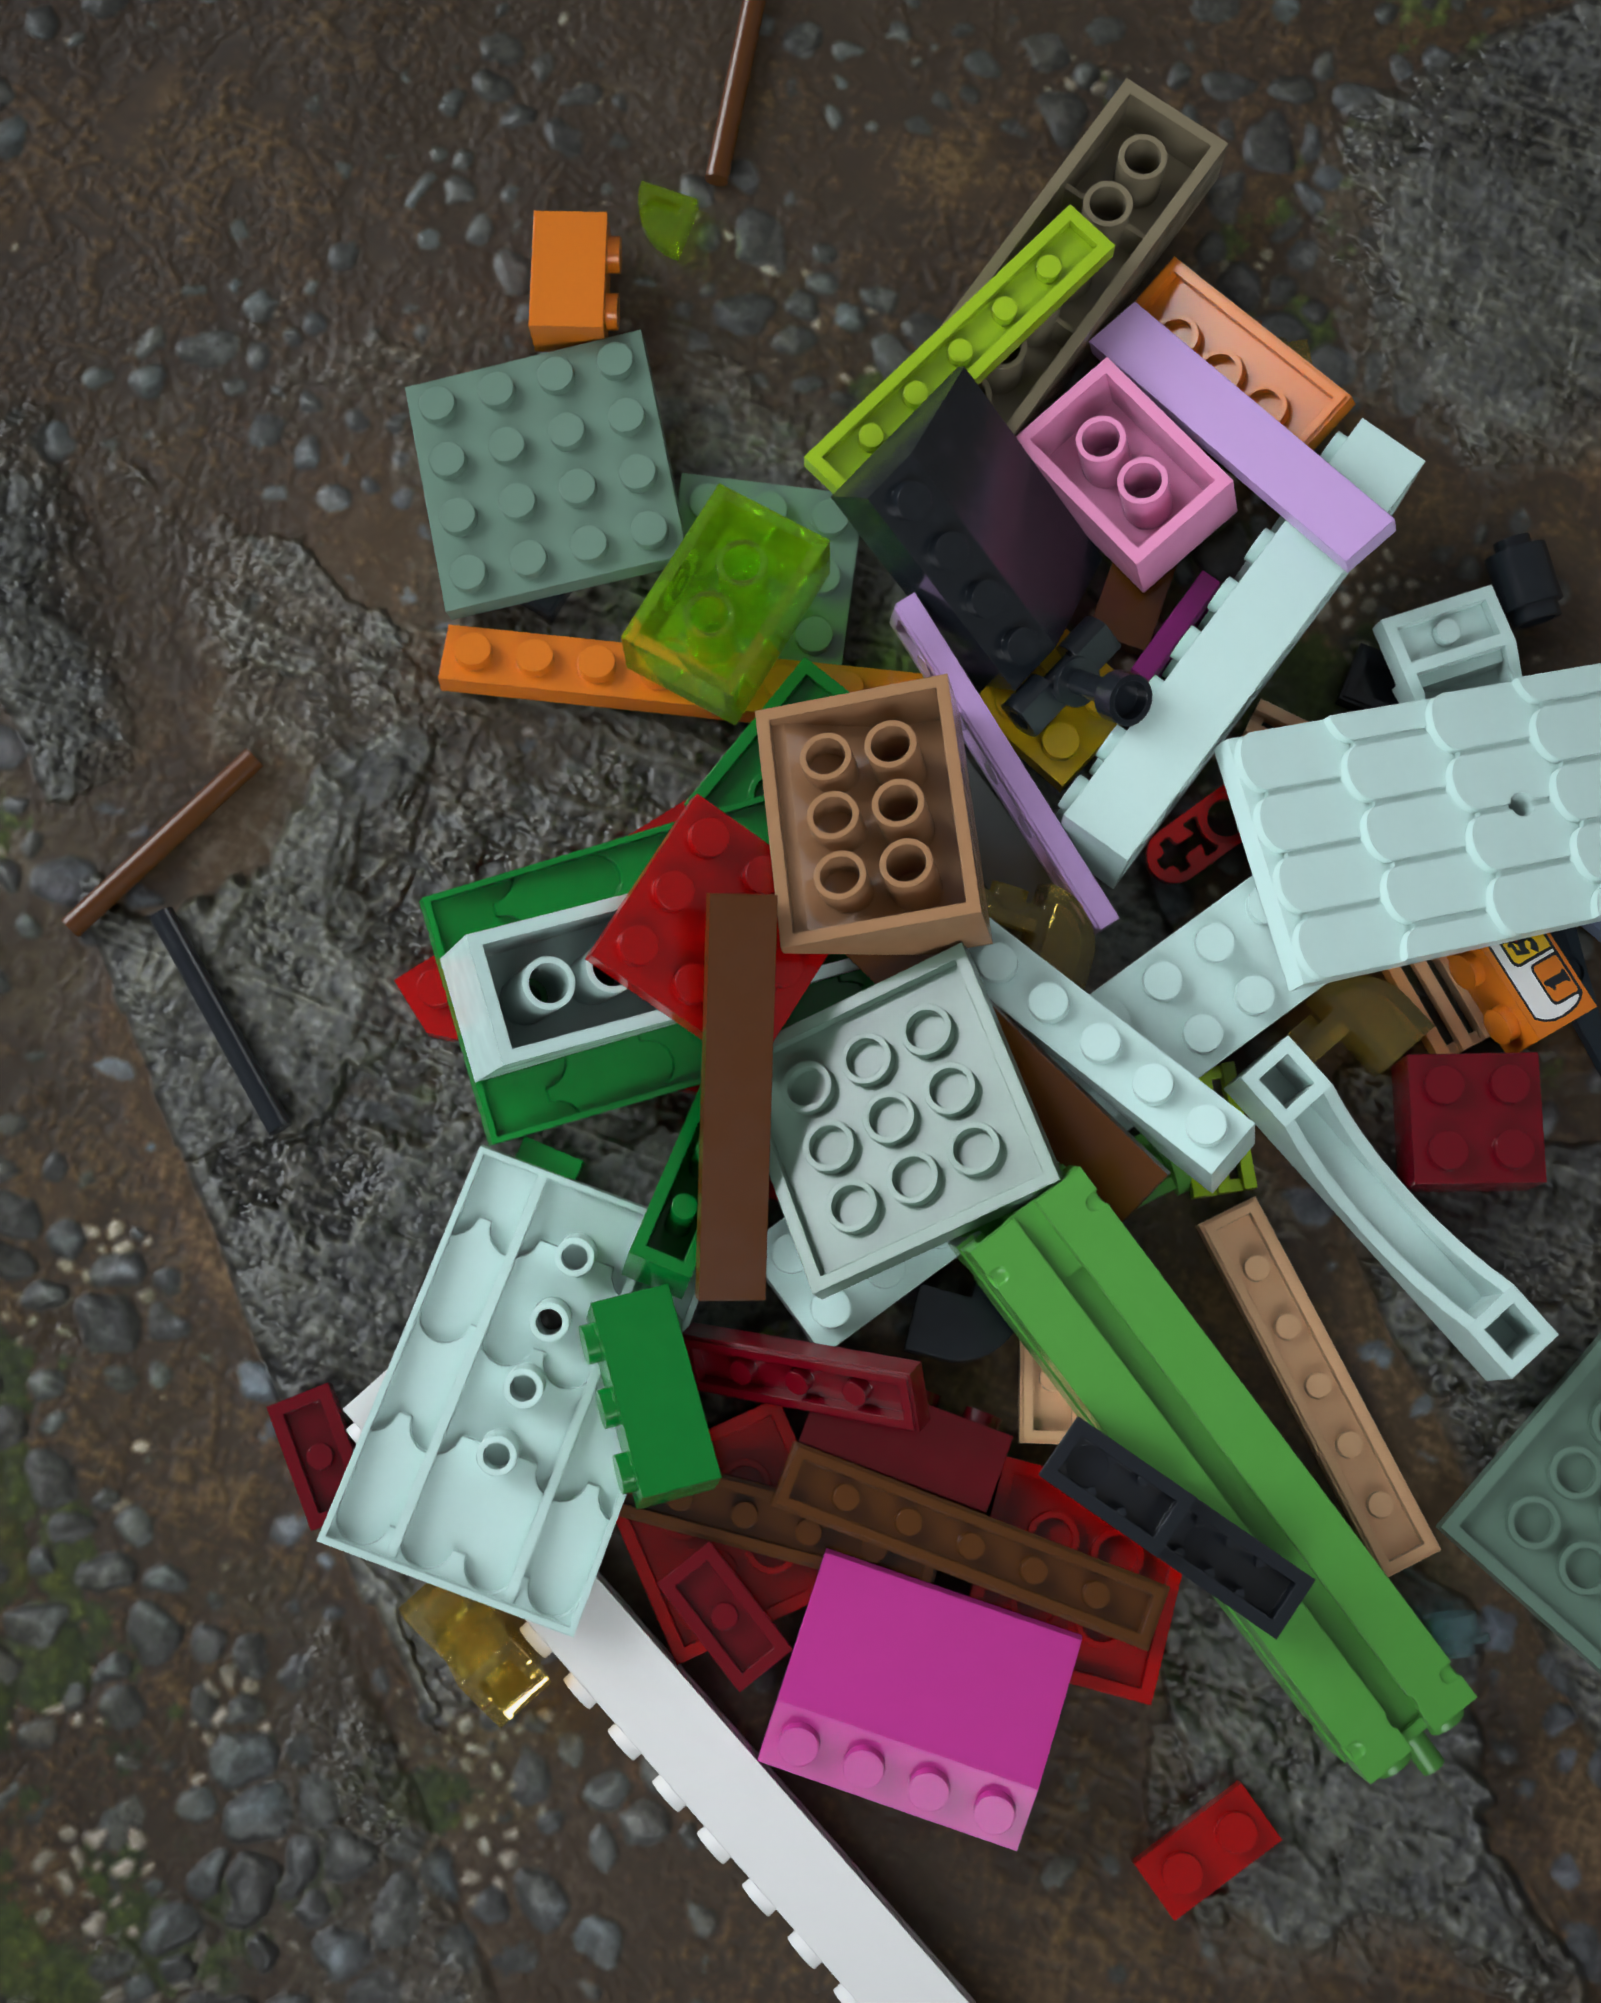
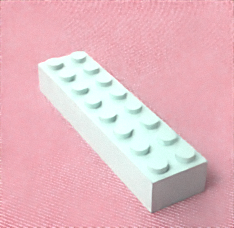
M1364 418L1360 420L1348 437L1338 431L1320 455V457L1391 516L1399 507L1426 462ZM1282 516L1278 518L1271 530L1266 527L1245 555L1244 560L1246 562L1235 579L1229 576L1208 604L1207 608L1209 611L1199 627L1196 628L1192 625L1170 655L1172 658L1171 662L1162 674L1166 678L1165 681L1156 674L1149 681L1152 689V704L1145 718L1139 723L1129 726L1128 730L1119 724L1116 725L1095 755L1098 758L1089 771L1093 775L1092 778L1088 780L1080 774L1058 804L1060 809L1055 816L1094 876L1112 889H1114L1214 755L1213 748L1226 739L1349 574V572L1347 573Z

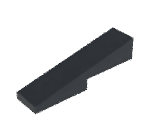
M1079 1416L1076 1417L1038 1474L1276 1640L1315 1582V1579Z

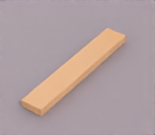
M1256 1196L1195 1226L1354 1533L1387 1577L1441 1551L1436 1538Z

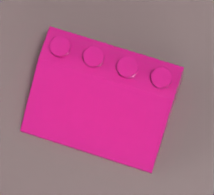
M826 1548L757 1761L1017 1851L1040 1786L1081 1646L1082 1635Z

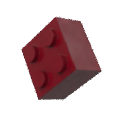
M1538 1052L1408 1054L1391 1066L1397 1177L1411 1193L1527 1191L1547 1182Z

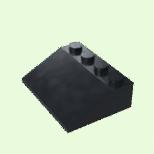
M965 366L957 367L831 496L835 504L907 597L914 592L916 593L958 662L975 685L1015 691L1057 646L1103 558Z

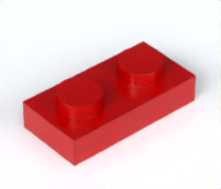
M1237 1780L1131 1861L1171 1918L1176 1921L1281 1842L1282 1839L1244 1785Z

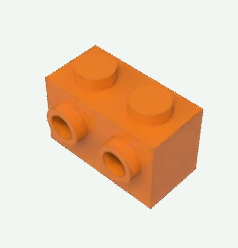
M534 210L528 326L535 352H551L608 338V331H619L620 298L619 293H610L611 274H621L622 238L621 236H611L607 212Z

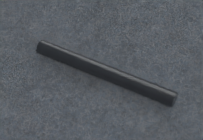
M167 907L156 912L150 918L154 928L268 1134L271 1136L284 1131L292 1125V1122L174 909Z

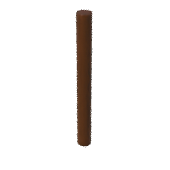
M742 0L705 174V181L714 186H726L729 181L766 0Z
M245 748L70 910L61 921L79 938L263 767L261 762Z

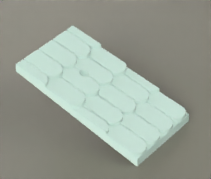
M1601 663L1522 676L1510 682L1441 693L1434 698L1330 715L1323 720L1249 732L1241 737L1226 739L1213 748L1289 992L1601 921Z
M485 1145L479 1147L319 1533L317 1542L574 1637L626 1494L622 1495L619 1489L613 1465V1455L622 1453L615 1427L604 1428L597 1406L596 1390L605 1388L598 1363L587 1364L581 1346L579 1326L588 1324L586 1317L591 1302L652 1288L622 1275L628 1252L648 1207L583 1182L564 1177ZM696 1267L682 1300L672 1296L682 1332L690 1325L698 1303V1299L695 1297ZM545 1309L557 1311L562 1318V1326L556 1329L546 1328L541 1322V1311Z

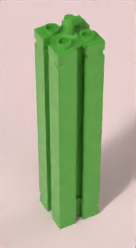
M1058 1163L1063 1174L1060 1182L1030 1200L1021 1208L951 1240L948 1243L949 1247L961 1263L970 1270L974 1276L973 1279L1077 1416L1315 1579L1312 1587L1277 1640L1216 1597L1214 1599L1300 1713L1311 1723L1313 1730L1327 1749L1344 1763L1347 1762L1353 1771L1370 1785L1378 1778L1385 1779L1397 1774L1408 1764L1410 1759L1424 1776L1431 1775L1439 1770L1445 1760L1424 1733V1730L1427 1728L1431 1735H1440L1452 1729L1463 1718L1464 1708L1477 1698L1476 1694L1464 1678L1451 1667V1661L1109 1204L1105 1203L1096 1193L1097 1188L1082 1168L1072 1165L1065 1167L1063 1164Z

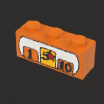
M1550 933L1446 956L1453 979L1460 987L1468 990L1484 1015L1483 1022L1486 1031L1494 1041L1500 1044L1505 1053H1519L1597 1007Z

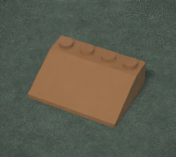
M948 674L755 711L775 895H778L777 918L780 945L783 953L932 955L941 953L961 942L967 948L993 944L960 712Z

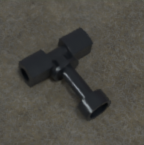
M1085 616L1055 648L1061 656L1060 660L1043 677L1034 673L1030 674L1001 705V708L1016 728L1032 737H1037L1066 705L1077 708L1088 704L1090 701H1094L1095 708L1102 718L1122 726H1133L1142 721L1149 712L1152 704V689L1144 677L1125 670H1113L1104 677L1100 676L1099 670L1121 648V644L1103 621L1093 616Z

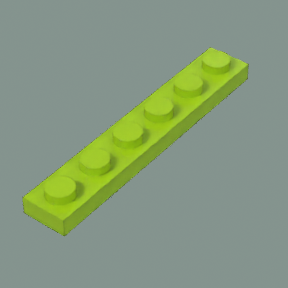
M1071 204L1067 206L804 456V467L834 494L957 367L965 366L979 385L1113 257L1115 244Z

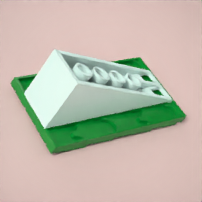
M764 795L719 808L769 844ZM675 822L422 897L419 901L489 1146L701 1084L702 1040L585 960ZM828 954L781 1030L875 985V983L845 954Z

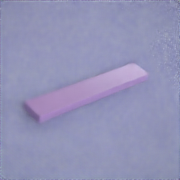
M1132 303L1089 341L1094 356L1100 361L1108 357L1193 441L1347 573L1396 531L1395 519L1138 303Z
M914 592L895 604L889 622L924 678L948 674L960 712L964 743L1086 937L1088 935L1090 938L1116 922L1120 917L916 593Z

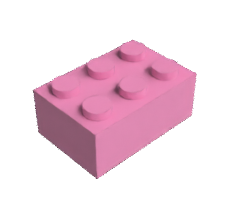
M1108 357L1102 360L1015 436L1087 537L1143 593L1238 511L1233 479Z

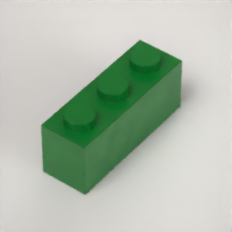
M701 1085L628 1252L622 1275L650 1287L669 1284L671 1295L681 1300L696 1267Z
M669 1284L591 1302L586 1317L588 1324L579 1326V1336L587 1364L598 1363L605 1388L596 1390V1401L604 1428L615 1427L622 1453L613 1455V1465L622 1495L632 1492L638 1510L715 1489L722 1476Z

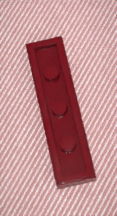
M696 1322L691 1323L682 1332L698 1391L920 1432L931 1420L921 1361Z

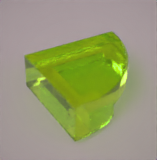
M641 181L638 193V206L642 228L649 241L658 251L673 260L679 261L699 210L698 199Z

